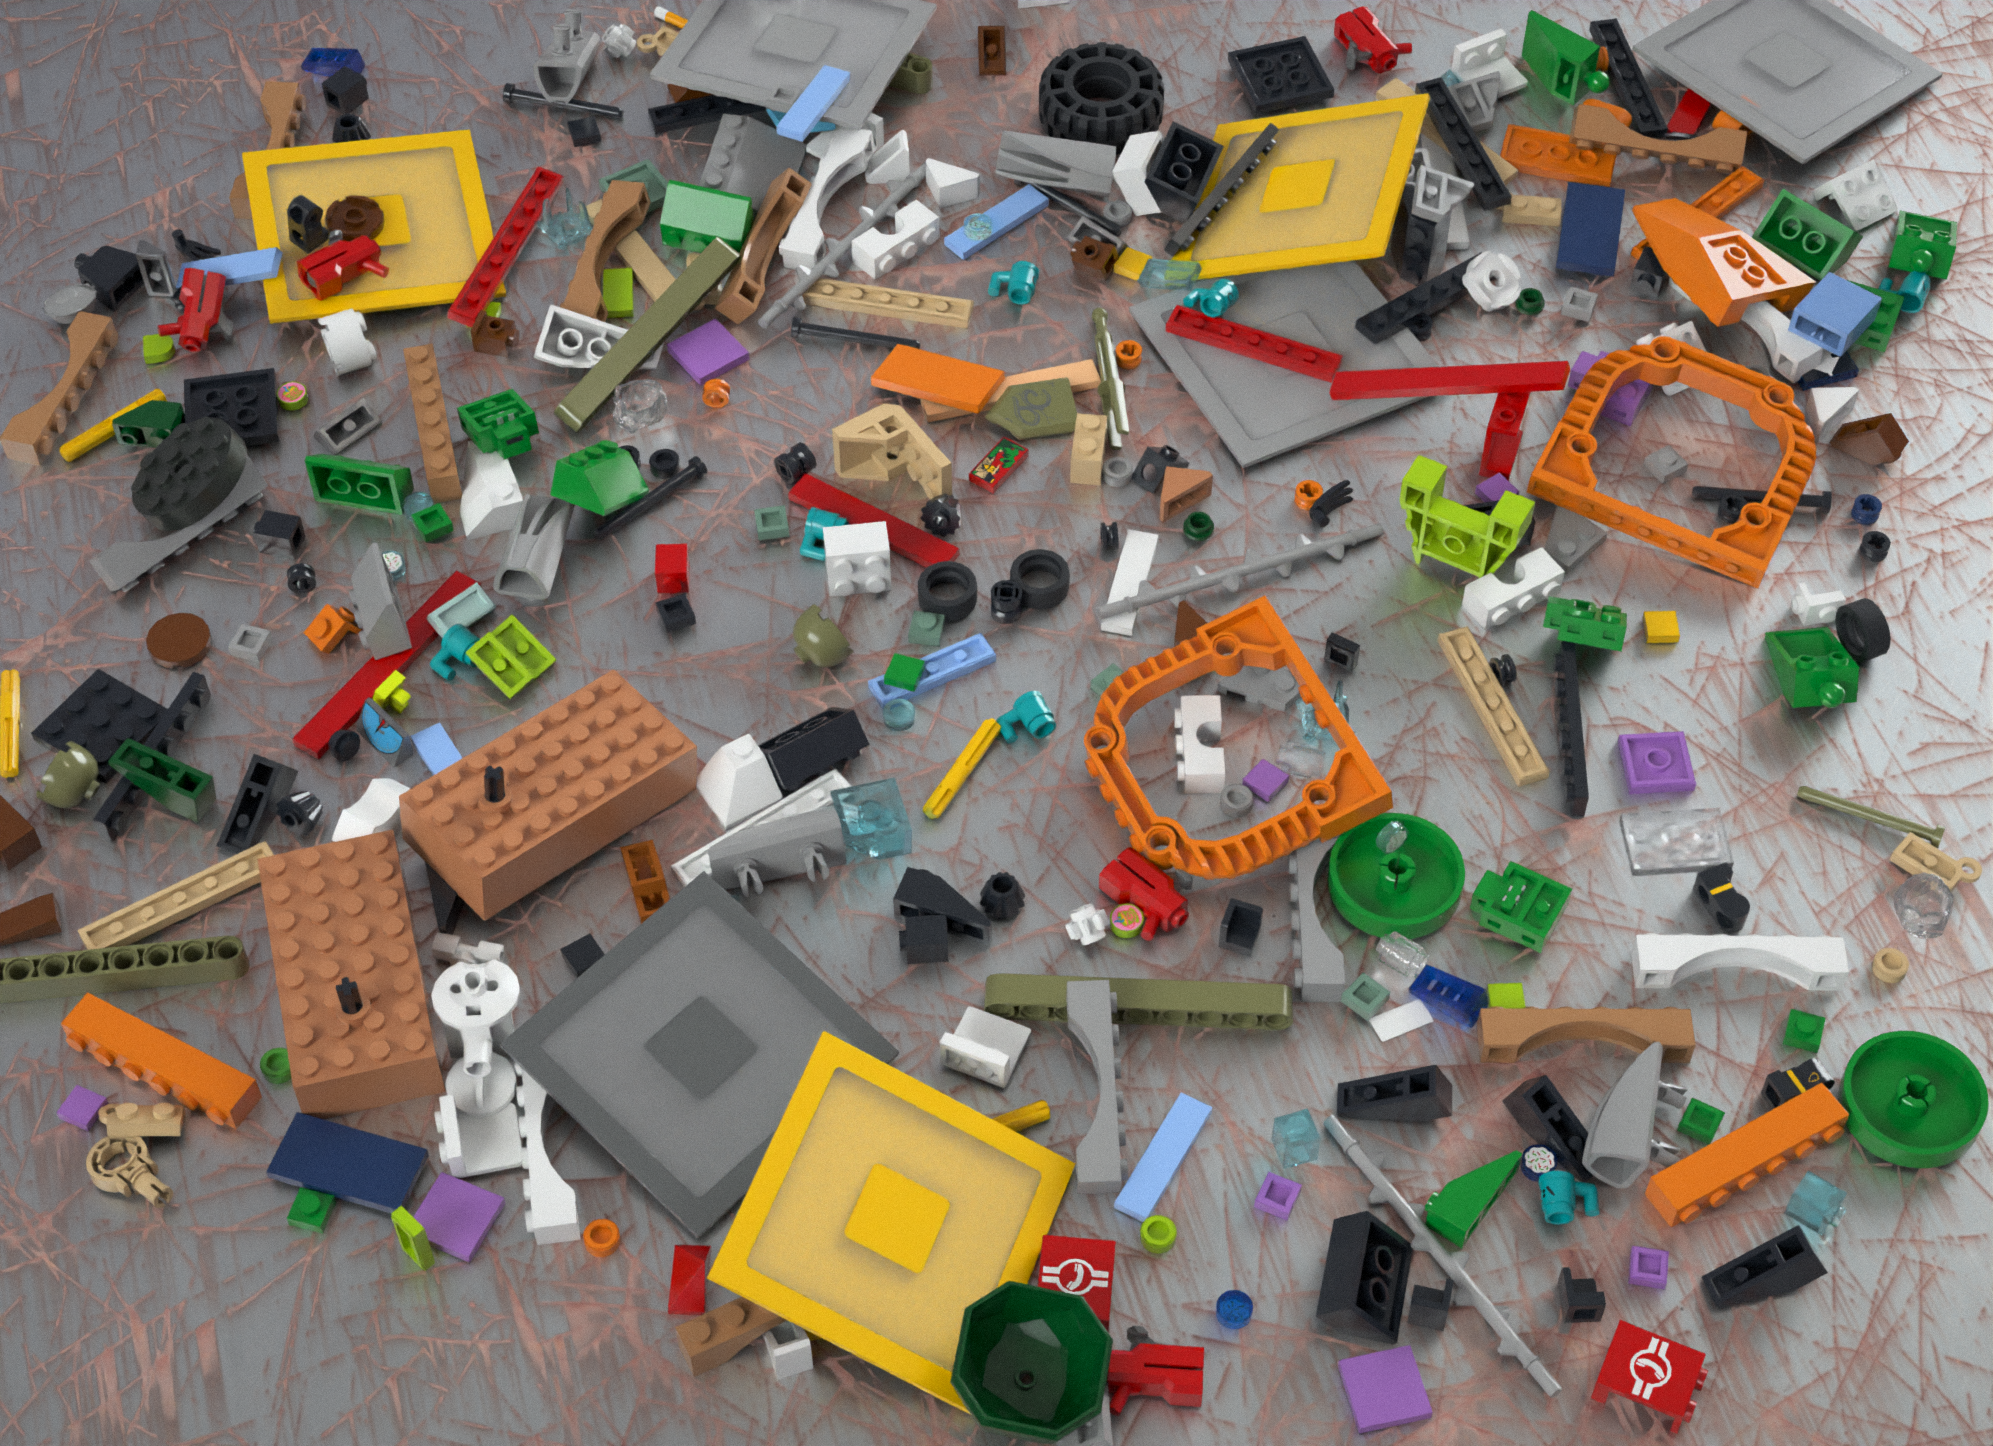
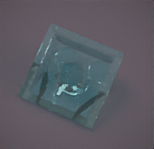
M895 778L830 791L834 808L840 819L842 834L847 848L878 860L912 853V828Z

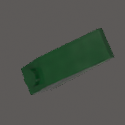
M129 738L123 742L108 761L112 768L166 808L197 823L200 822L216 801L213 776Z

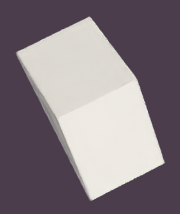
M904 130L898 132L873 154L865 171L867 183H887L889 180L904 182L906 177L910 175L908 141Z
M930 158L926 160V183L940 209L979 197V173Z
M1855 387L1811 388L1805 409L1815 442L1819 443L1853 411L1859 392L1858 389Z
M787 1320L763 1334L778 1380L813 1369L811 1344L802 1327Z

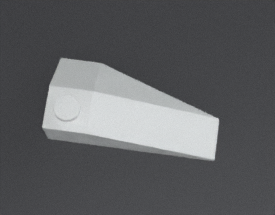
M550 304L533 358L560 367L593 368L628 330ZM663 344L639 369L656 370Z
M468 441L460 519L467 540L513 529L523 499L508 459L504 460L497 451L482 453L473 441Z

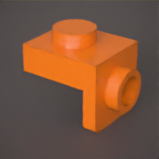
M326 604L303 633L322 652L330 654L348 630L359 634L362 629H359L358 624L355 622V616L349 609L344 606L338 609L330 604Z

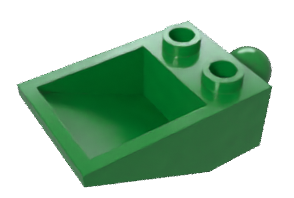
M1533 10L1528 13L1522 56L1552 95L1574 106L1589 91L1600 94L1608 89L1609 77L1602 71H1596L1600 51L1599 45Z
M1900 210L1888 267L1909 272L1926 273L1928 276L1947 280L1956 249L1957 222Z
M1828 627L1765 632V640L1783 695L1793 708L1821 705L1834 708L1843 703L1857 702L1859 666Z

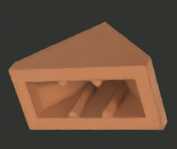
M1166 466L1159 519L1164 523L1211 496L1213 475L1209 471Z

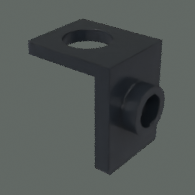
M1163 445V447L1147 446L1133 472L1132 479L1151 493H1156L1164 479L1166 466L1187 468L1190 462L1181 457L1176 449L1168 445ZM1148 464L1154 465L1157 471L1155 479L1151 482H1148L1143 476V470Z

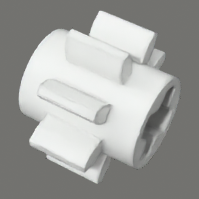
M614 24L611 25L602 37V41L606 44L603 51L613 58H618L620 55L624 58L627 57L636 44V41L631 38L634 31L625 24H619L618 27Z
M1090 903L1080 906L1069 913L1071 922L1065 924L1071 940L1080 939L1082 945H1087L1106 936L1104 926L1109 925L1110 922L1104 909L1100 910L1098 908L1095 910L1093 904Z

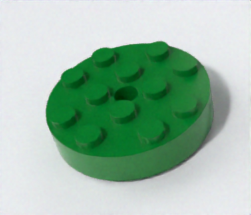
M1382 813L1339 836L1330 856L1328 890L1340 914L1358 929L1380 938L1393 940L1414 939L1438 930L1452 918L1459 906L1463 892L1465 865L1456 843L1445 831L1435 824L1409 814ZM1399 831H1406V838L1402 845L1393 852H1386V846L1390 839ZM1396 875L1398 876L1397 885H1395Z
M1916 1031L1887 1032L1863 1043L1851 1056L1838 1091V1102L1849 1113L1845 1124L1855 1139L1879 1158L1909 1168L1939 1167L1963 1156L1976 1141L1986 1120L1989 1106L1985 1082L1974 1063L1962 1051L1947 1041Z

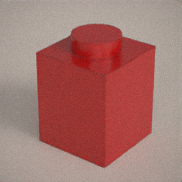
M687 543L656 544L655 578L657 592L669 594L689 592L690 562Z

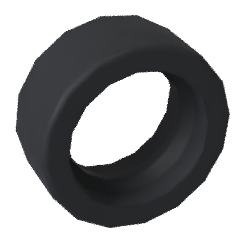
M1036 549L1019 555L1013 561L1010 570V580L1018 583L1022 588V605L1038 610L1048 609L1060 604L1067 596L1070 572L1068 564L1062 556L1050 550ZM1042 570L1054 574L1058 581L1049 587L1035 588L1025 584L1021 578L1031 571Z
M953 561L937 562L928 566L921 573L918 580L919 606L923 612L945 615V622L957 621L968 616L974 610L977 603L976 576L970 568ZM951 582L964 587L966 592L954 600H941L930 595L929 590L940 583Z
M1863 598L1839 607L1835 618L1837 635L1841 645L1853 660L1861 663L1887 653L1891 641L1890 630L1879 606L1872 600Z

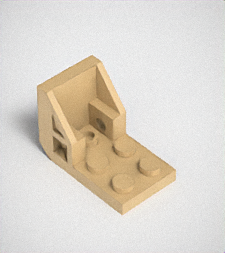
M884 403L832 429L835 471L841 478L890 481L908 471L910 477L924 487V491L929 499L945 493L952 495V463L901 406Z

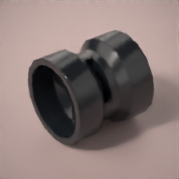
M801 442L791 447L788 454L782 453L774 459L776 471L789 484L800 479L803 472L808 473L817 466L812 451Z
M1001 580L992 586L991 616L997 622L1011 624L1021 617L1022 588L1018 583L1011 580Z

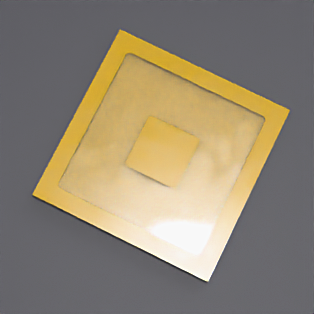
M1429 94L1219 124L1213 141L1223 145L1224 148L1195 210L1270 122L1280 130L1273 138L1277 142L1267 155L1261 153L1258 156L1261 162L1251 174L1245 172L1241 176L1244 182L1234 194L1229 191L1224 196L1228 201L1220 211L1216 213L1212 210L1208 215L1211 221L1200 233L1197 229L1191 235L1195 239L1186 251L1183 252L1179 249L1172 257L1165 277L1166 283L1384 257L1430 100Z
M470 129L242 153L257 249L277 247L283 252L277 277L263 280L270 324L323 318L353 308L354 312L368 313L453 303L494 238ZM303 195L321 207L323 215L320 221L322 226L327 229L326 211L334 201L338 199L339 202L346 200L345 197L351 195L365 196L375 200L379 204V208L383 210L385 222L381 233L372 240H375L381 249L379 263L389 268L387 277L382 278L368 271L344 283L342 291L321 301L318 300L311 293V290L301 282L298 276L297 261L328 246L329 239L309 254L289 241L287 209L291 201L295 197ZM504 281L494 298L506 297Z
M823 1031L716 1256L707 1279L970 1414L950 1383L964 1310L1007 1281L1028 1283L1041 1251L1042 1237L1048 1234L1076 1163Z

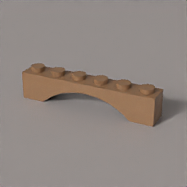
M266 81L260 98L265 121L272 129L266 150L292 148L295 143V131L300 129L301 111L306 109V97L304 94H301L299 83ZM245 172L235 178L229 197L235 219H252Z
M1578 104L1573 114L1569 143L1576 144V148L1581 150H1592L1595 147L1604 149V153L1619 155L1621 152L1631 153L1632 157L1636 159L1655 157L1660 158L1659 161L1666 164H1676L1679 161L1688 163L1687 166L1691 168L1703 169L1705 166L1716 167L1715 171L1720 173H1732L1733 170L1736 171L1742 165L1747 131L1718 127L1708 134L1693 139L1679 141L1658 140L1643 136L1629 129L1617 120L1607 108Z
M790 167L771 182L741 248V258L732 269L715 306L716 310L736 324H740L756 311L765 291V276L771 258L789 224L803 205L812 183Z
M611 181L608 191H605L603 194V204L599 213L595 215L594 227L591 234L586 238L585 250L582 257L577 261L576 273L573 280H570L568 284V293L565 301L560 304V308L603 322L606 321L608 310L601 294L603 268L610 253L617 244L632 230L643 224L651 201L645 184L641 182Z
M83 311L78 312L66 331L70 341V358L62 379L40 402L13 416L0 436L7 459L40 466L46 455L51 453L57 437L65 430L67 421L73 411L78 409L80 400L86 390L90 389L95 375L99 369L103 368L106 357L111 349L117 345L118 332L111 317Z
M433 343L404 348L403 352L432 504L461 499L462 491Z
M1500 1006L1480 1009L1476 1026L1480 1063H1515L1531 1051L1562 1040H1601L1621 1045L1640 1054L1652 1043L1660 1042L1663 1046L1661 1063H1690L1696 1046L1691 1009H1678L1676 1007H1665L1662 1009H1643L1642 1007L1609 1009L1600 1006L1592 1009H1574L1564 1006L1557 1009H1539L1538 1007L1529 1006L1523 1009H1504Z
M740 1297L675 1327L679 1348L693 1376L696 1377L728 1362L757 1337L787 1320L744 1297Z

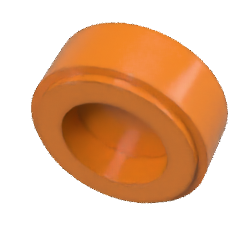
M594 1220L586 1226L583 1233L585 1248L593 1256H609L620 1246L621 1237L619 1229L611 1220Z

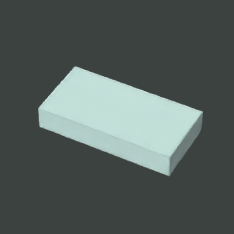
M476 582L430 613L426 619L443 639L445 633L453 625L461 623L466 628H469L493 612L497 606Z

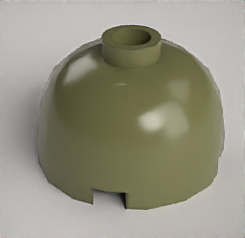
M813 604L799 616L794 624L793 638L797 646L793 650L805 664L811 661L818 667L827 668L835 666L848 658L854 651L848 647L850 646L849 642L829 617L823 620L819 615V612L822 610Z
M73 741L66 743L70 748L67 753L62 750L57 753L41 780V783L46 785L44 792L42 793L37 790L36 793L38 799L57 808L78 806L85 798L91 801L101 785L96 781L99 773L96 759L88 750Z

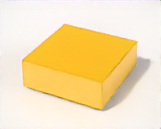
M1126 247L1114 264V273L1140 282L1152 265L1153 256Z
M1644 611L1642 620L1647 643L1679 642L1680 632L1676 611Z

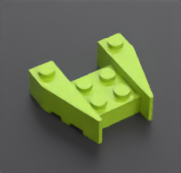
M1418 455L1402 479L1399 498L1401 509H1405L1407 519L1405 520L1406 528L1412 533L1414 542L1411 547L1415 562L1420 564L1424 556L1427 555L1476 575L1479 578L1489 573L1493 574L1504 563L1508 555L1514 551L1531 524L1535 501L1505 490L1490 516L1442 497L1447 466Z

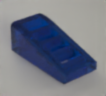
M312 48L301 64L303 71L327 77L332 76L344 66L359 73L365 67V62L358 49Z
M1428 964L1409 987V993L1470 1028L1477 1022L1480 1009L1487 1008L1488 1006L1485 988ZM1432 980L1437 981L1431 990L1426 989ZM1447 987L1448 989L1446 990L1444 995H1440L1443 989ZM1457 994L1460 995V997L1458 998V1000H1457V1001H1454V998L1456 997V995H1457Z

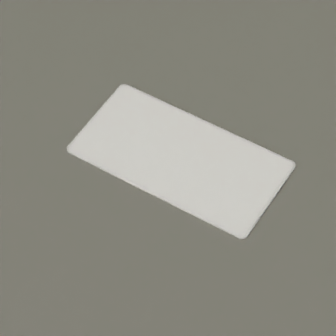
M1417 999L1374 1016L1369 1021L1381 1041L1384 1042L1429 1024L1434 1020L1421 999Z

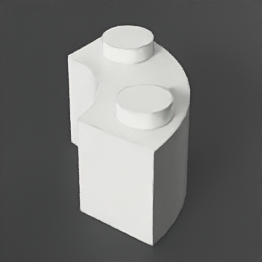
M391 778L372 779L361 799L352 807L342 811L331 840L337 842L392 829L396 837L402 830L399 795L410 788Z

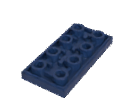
M1568 181L1556 262L1557 269L1614 277L1626 189Z
M296 1112L266 1173L270 1179L334 1195V1197L392 1213L400 1206L405 1207L429 1157L428 1149Z

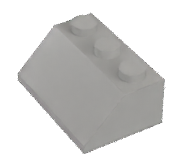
M373 543L351 576L354 589L349 591V595L354 608L359 609L354 611V616L359 629H364L359 632L362 645L365 650L371 649L375 660L410 649L412 645L396 584L378 543Z

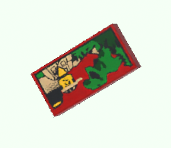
M1003 437L969 473V481L994 494L1027 459L1029 449Z

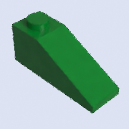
M1517 1150L1448 1182L1440 1194L1435 1191L1428 1199L1424 1208L1428 1212L1425 1225L1462 1249L1517 1174L1523 1154Z

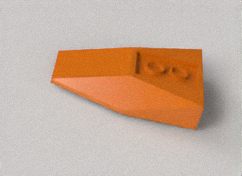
M1677 198L1635 205L1632 208V212L1663 270L1717 327L1738 323L1748 304L1768 300L1780 313L1794 310L1809 294L1816 282L1740 229Z

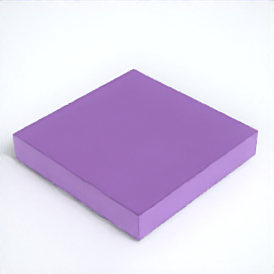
M716 318L667 344L668 353L700 386L708 380L714 379L750 360L749 352Z
M1684 731L1619 735L1617 742L1629 794L1695 790L1696 781Z
M441 1172L415 1213L414 1218L425 1228L431 1247L470 1263L506 1203L502 1196Z
M1410 1345L1338 1361V1369L1359 1434L1432 1417L1433 1412Z

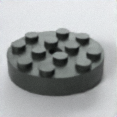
M203 417L188 424H179L171 435L163 440L152 453L146 455L141 460V469L131 486L134 507L156 528L164 531L179 530L200 521L226 499L239 481L247 459V447L244 440L227 423L218 418Z

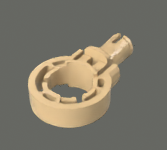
M106 1136L90 1149L86 1158V1167L93 1183L99 1189L107 1192H121L126 1197L132 1195L130 1191L132 1189L134 1194L143 1195L156 1208L165 1206L158 1199L159 1196L167 1203L171 1201L173 1190L155 1177L159 1171L158 1166L151 1160L148 1148L141 1137ZM125 1147H127L128 1152L132 1154L129 1161L120 1167L113 1168V1171L105 1170L106 1162L116 1154L125 1153ZM97 1167L101 1174L96 1173Z

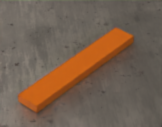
M1741 166L1690 205L1720 220L1761 189L1764 179L1746 167ZM1647 238L1632 248L1631 256L1635 259H1639L1645 246L1651 247Z

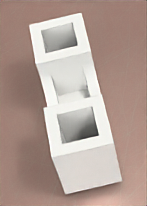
M918 200L913 201L895 213L896 234H882L872 227L851 241L852 262L875 280L890 272L905 260L912 258L916 253L928 245H932L940 238L939 217Z
M1541 547L1516 560L1513 581L1516 584L1502 583L1492 573H1489L1465 586L1462 606L1484 630L1494 625H1501L1510 617L1519 612L1530 610L1535 604L1548 599L1549 596H1557L1562 588L1565 571Z
M1220 695L1181 696L1180 709H1174V728H1180L1181 735H1176L1175 738L1176 754H1182V761H1177V781L1184 782V794H1219L1224 789V748H1211L1201 744L1205 741H1220L1222 723Z

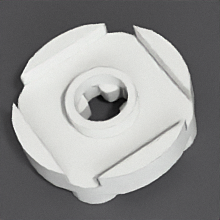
M1491 251L1483 252L1471 260L1462 278V282L1472 298L1488 312L1509 306L1516 301L1521 292V288L1518 289V280L1521 279L1515 263L1508 256L1502 253L1496 255L1490 253ZM1489 277H1496V286L1490 282Z

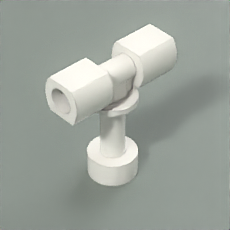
M438 932L432 945V954L435 959L450 961L451 966L460 961L477 965L493 959L503 963L505 949L504 945L480 941L478 946L463 944L460 936Z

